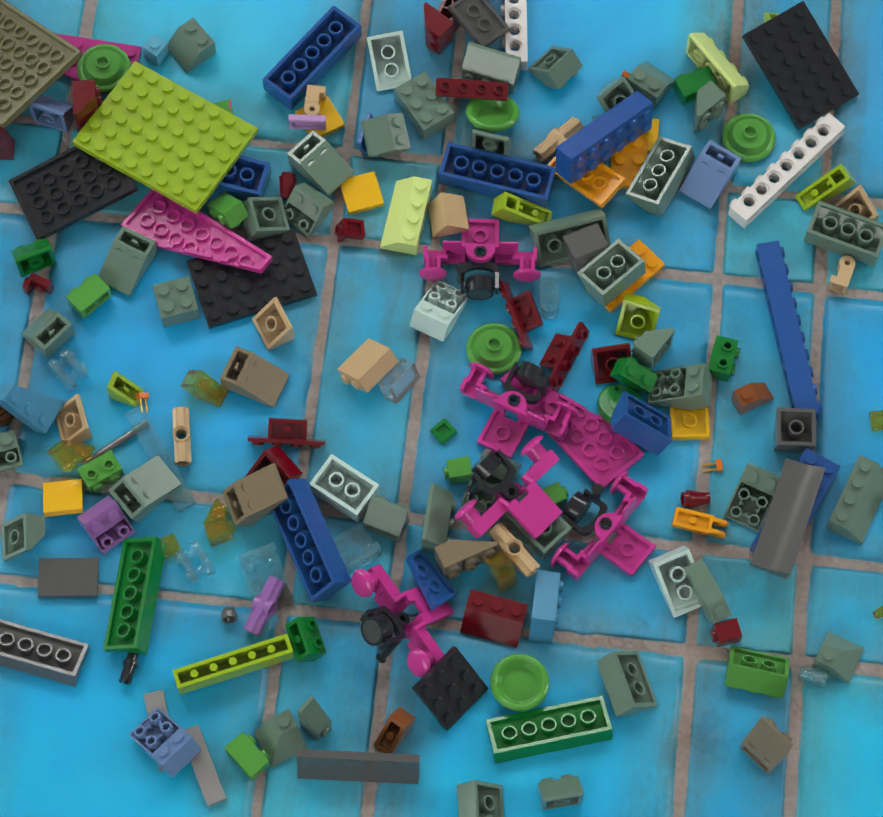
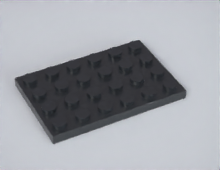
M804 1L742 36L797 130L859 95Z
M75 146L8 180L36 239L48 238L138 191L131 177Z
M294 228L286 233L250 242L273 258L262 274L201 258L187 261L209 329L254 316L274 297L278 298L283 307L317 296Z

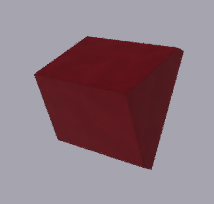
M630 343L592 348L590 360L596 385L618 381L611 377L610 374L617 359L631 357Z

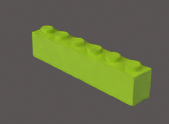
M284 634L172 670L179 694L182 695L294 659V653L288 634Z

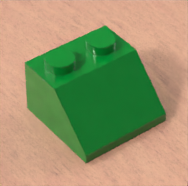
M47 238L37 239L31 244L18 246L15 250L11 251L21 278L30 275L32 272L35 273L57 265Z

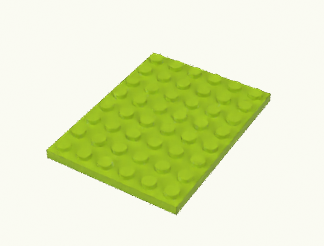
M135 61L73 139L72 144L197 214L256 136L258 128Z

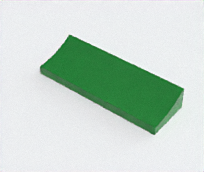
M158 537L123 540L103 650L106 652L147 655L167 546Z
M603 695L486 719L495 764L612 740V726Z

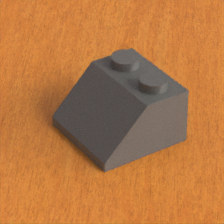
M598 223L562 236L572 270L576 273L609 247Z
M777 408L774 427V451L804 452L806 448L814 451L816 447V409Z

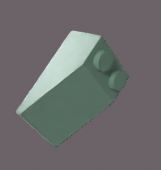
M473 129L471 147L510 156L513 139L505 135H496L488 131Z

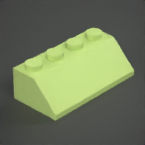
M705 33L689 34L685 53L698 68L709 67L717 87L726 94L725 100L729 105L746 95L749 87L747 79L741 76L736 66L726 59V55L715 46L713 39Z
M413 176L396 181L380 245L381 249L417 255L428 203L432 193L431 179Z

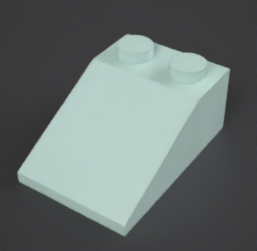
M403 30L366 38L377 91L397 88L412 79Z
M682 546L648 560L673 618L701 607L684 568L694 563L689 548Z

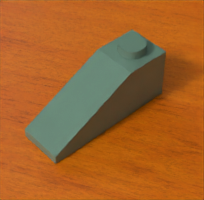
M703 559L684 567L707 621L716 623L731 616L732 614L727 602Z
M310 695L297 710L299 722L303 729L319 741L321 737L325 738L330 733L332 725L329 717L315 698Z

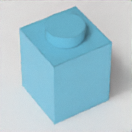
M155 34L142 46L144 57L158 67L170 54L168 43Z

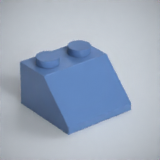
M40 95L29 106L34 122L67 133L75 119L71 103L57 101L51 96L45 97Z

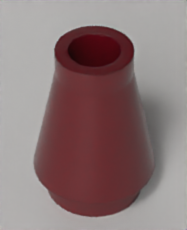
M282 172L281 176H279L280 197L282 200L289 199L297 182L296 174L292 172Z
M686 490L681 492L680 500L682 507L690 509L710 504L711 497L709 492Z

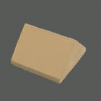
M862 185L856 187L833 205L877 221L879 218V214Z
M441 192L428 203L433 239L469 231L464 196Z
M274 297L252 318L267 350L274 349L294 339L293 327L277 297Z
M76 394L64 403L56 416L63 446L92 439L80 394Z

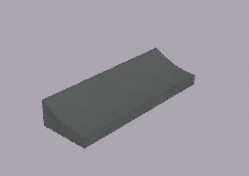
M788 458L785 459L750 566L785 579L790 576L825 468L800 463Z
M0 619V666L76 687L89 650V644Z
M297 749V779L419 784V755Z

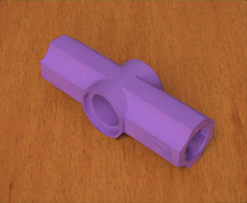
M269 576L261 594H258L252 602V612L243 628L244 630L253 635L260 636L268 618H271L277 610V600L286 584L285 582Z

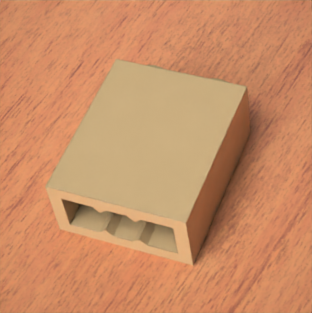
M368 338L337 370L341 374L340 379L346 385L351 384L355 389H361L368 393L399 361L389 347Z

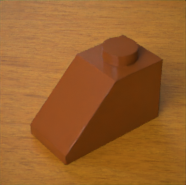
M765 382L749 383L734 390L731 400L739 415L774 400Z
M399 707L389 716L373 746L383 753H393L409 732L416 718Z

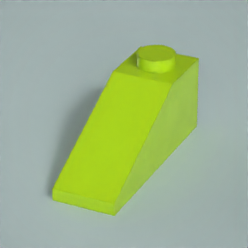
M839 164L799 192L795 197L803 210L807 211L817 206L818 201L825 202L841 194L856 182L848 169Z
M504 192L494 198L491 215L507 222L534 225L550 221L553 211Z

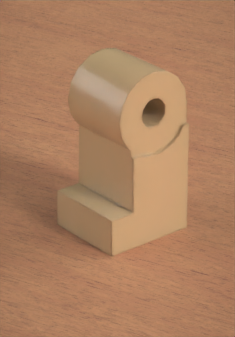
M307 85L304 105L305 115H321L320 100H326V86Z
M847 255L841 257L837 266L838 274L837 276H831L827 289L845 295L855 267L853 257Z

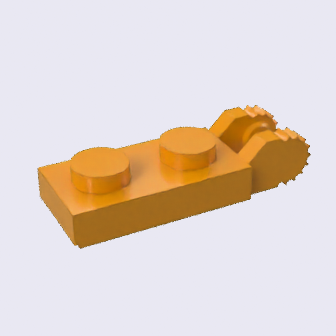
M676 507L671 527L723 539L726 533L713 529L712 524L726 528L728 527V522L713 515Z

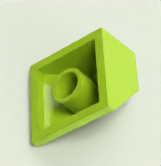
M626 292L615 334L636 339L638 335L642 336L645 331L655 330L661 308L643 296Z

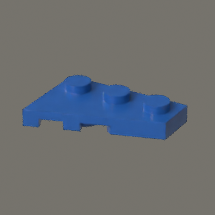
M422 549L407 557L406 562L431 611L454 599L459 594Z

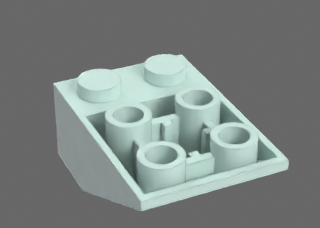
M435 281L414 309L410 327L443 342L451 332L469 298L466 296V293L461 294L460 289L442 281Z

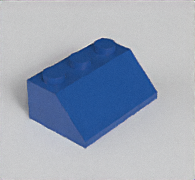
M623 391L611 416V429L616 434L626 437L632 443H636L646 451L658 456L672 442L671 418L628 392Z

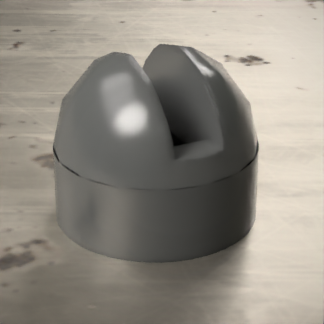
M232 607L224 608L221 612L222 622L233 623L237 621L236 610Z

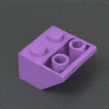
M109 495L77 517L88 536L102 554H105L135 533L117 502Z

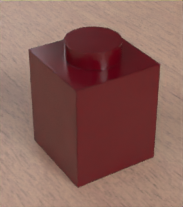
M737 618L714 623L712 630H710L711 639L713 642H716L717 647L737 643L742 639Z

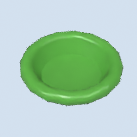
M98 44L83 53V56L77 63V75L80 81L95 80L96 87H100V93L111 92L131 67V62L127 54L119 47L111 44Z
M508 97L507 101L471 99L466 106L465 114L468 121L476 128L483 131L498 132L513 127L519 120L520 110L517 103L510 97Z
M742 113L732 117L725 124L721 133L724 148L741 157L743 162H757L765 159L773 151L776 143L775 131L771 123L764 117L753 113Z
M489 323L483 324L472 332L467 340L466 353L470 363H480L489 368L494 375H500L510 371L514 363L520 361L522 346L518 341V335L513 329L504 324Z
M512 654L504 657L495 665L490 676V688L494 698L503 707L512 711H527L537 707L545 699L549 690V676L545 666L538 659L527 654Z

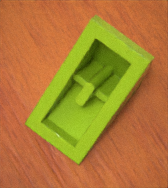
M117 371L113 372L107 386L109 398L137 407L139 399H136V393L144 391Z

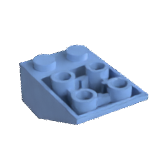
M709 140L698 156L679 192L711 210L739 169L741 157Z
M158 707L129 734L172 778L202 750L189 733Z

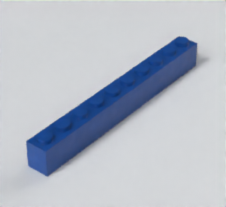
M779 241L759 243L756 245L755 255L791 408L816 409L817 420L822 412L820 401L817 402L816 398L818 391L816 384H813L812 381L813 369L808 365L809 352L808 349L804 348L803 344L805 343L804 332L800 331L799 327L801 326V319L795 310L797 309L796 298L792 297L791 280L788 281L789 269L783 260L785 258L784 248L780 247Z

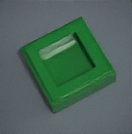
M445 418L430 429V433L442 445L457 434L456 429Z

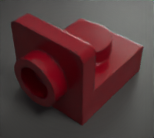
M343 218L335 227L337 242H342L345 238L363 240L365 238L364 220Z
M33 272L29 277L25 278L22 285L24 293L28 296L33 288L44 294L46 292L50 295L54 290L52 281Z

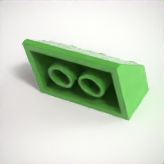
M731 646L724 685L733 689L748 690L751 693L767 694L773 698H783L789 678L790 658Z

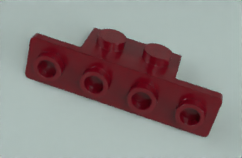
M436 78L435 95L440 97L507 101L508 83Z
M501 280L499 281V291L506 300V310L513 318L511 321L512 325L518 331V341L522 347L531 351L534 348L528 333L544 325L532 292L528 290L514 297L509 284Z
M578 322L571 336L556 333L539 363L542 369L552 370L549 376L550 384L548 387H551L557 393L563 385L568 372L571 370L576 357L579 355L585 340L588 338L590 331L583 322Z
M269 417L268 437L248 436V441L252 442V445H263L264 442L271 443V446H283V443L290 444V447L300 448L304 444L310 445V448L320 449L321 445L324 446L326 444V440L307 439V419Z

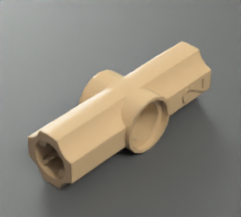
M572 117L560 128L556 127L551 130L546 139L533 149L536 159L544 163L554 155L559 144L583 129L581 121L578 118Z
M182 406L172 409L175 465L180 467L192 464L189 408ZM180 434L187 435L184 439L177 438Z
M502 522L492 528L488 535L494 542H498V546L505 553L506 558L512 561L526 578L536 573L540 565L526 551L522 542L516 539ZM516 547L519 549V552L511 553L509 549Z

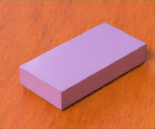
M289 114V129L326 130V115Z

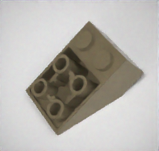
M236 346L220 377L223 388L274 408L288 380L289 374L255 353Z
M275 463L234 482L222 491L235 526L254 525L288 499Z
M452 539L434 547V560L446 579H454L466 570L468 572L472 571L484 562L485 564L491 563L498 555V542Z
M762 716L742 741L740 748L770 775L786 759L793 743L789 735L785 732L781 733L776 728L777 725L772 719Z

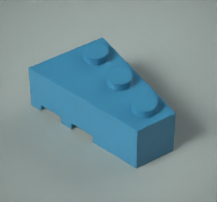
M2 384L0 387V406L36 433L47 432L65 401L15 384Z
M537 570L529 641L550 644L553 642L554 627L559 625L560 613H556V610L561 608L562 597H558V592L562 593L563 581H560V573Z

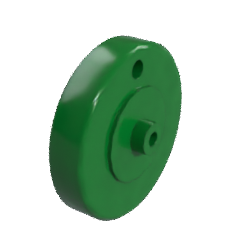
M620 384L604 388L597 400V410L600 416L611 424V416L623 391L642 401V398L634 389Z

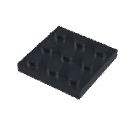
M454 646L412 687V690L442 728L447 731L489 689L458 648Z

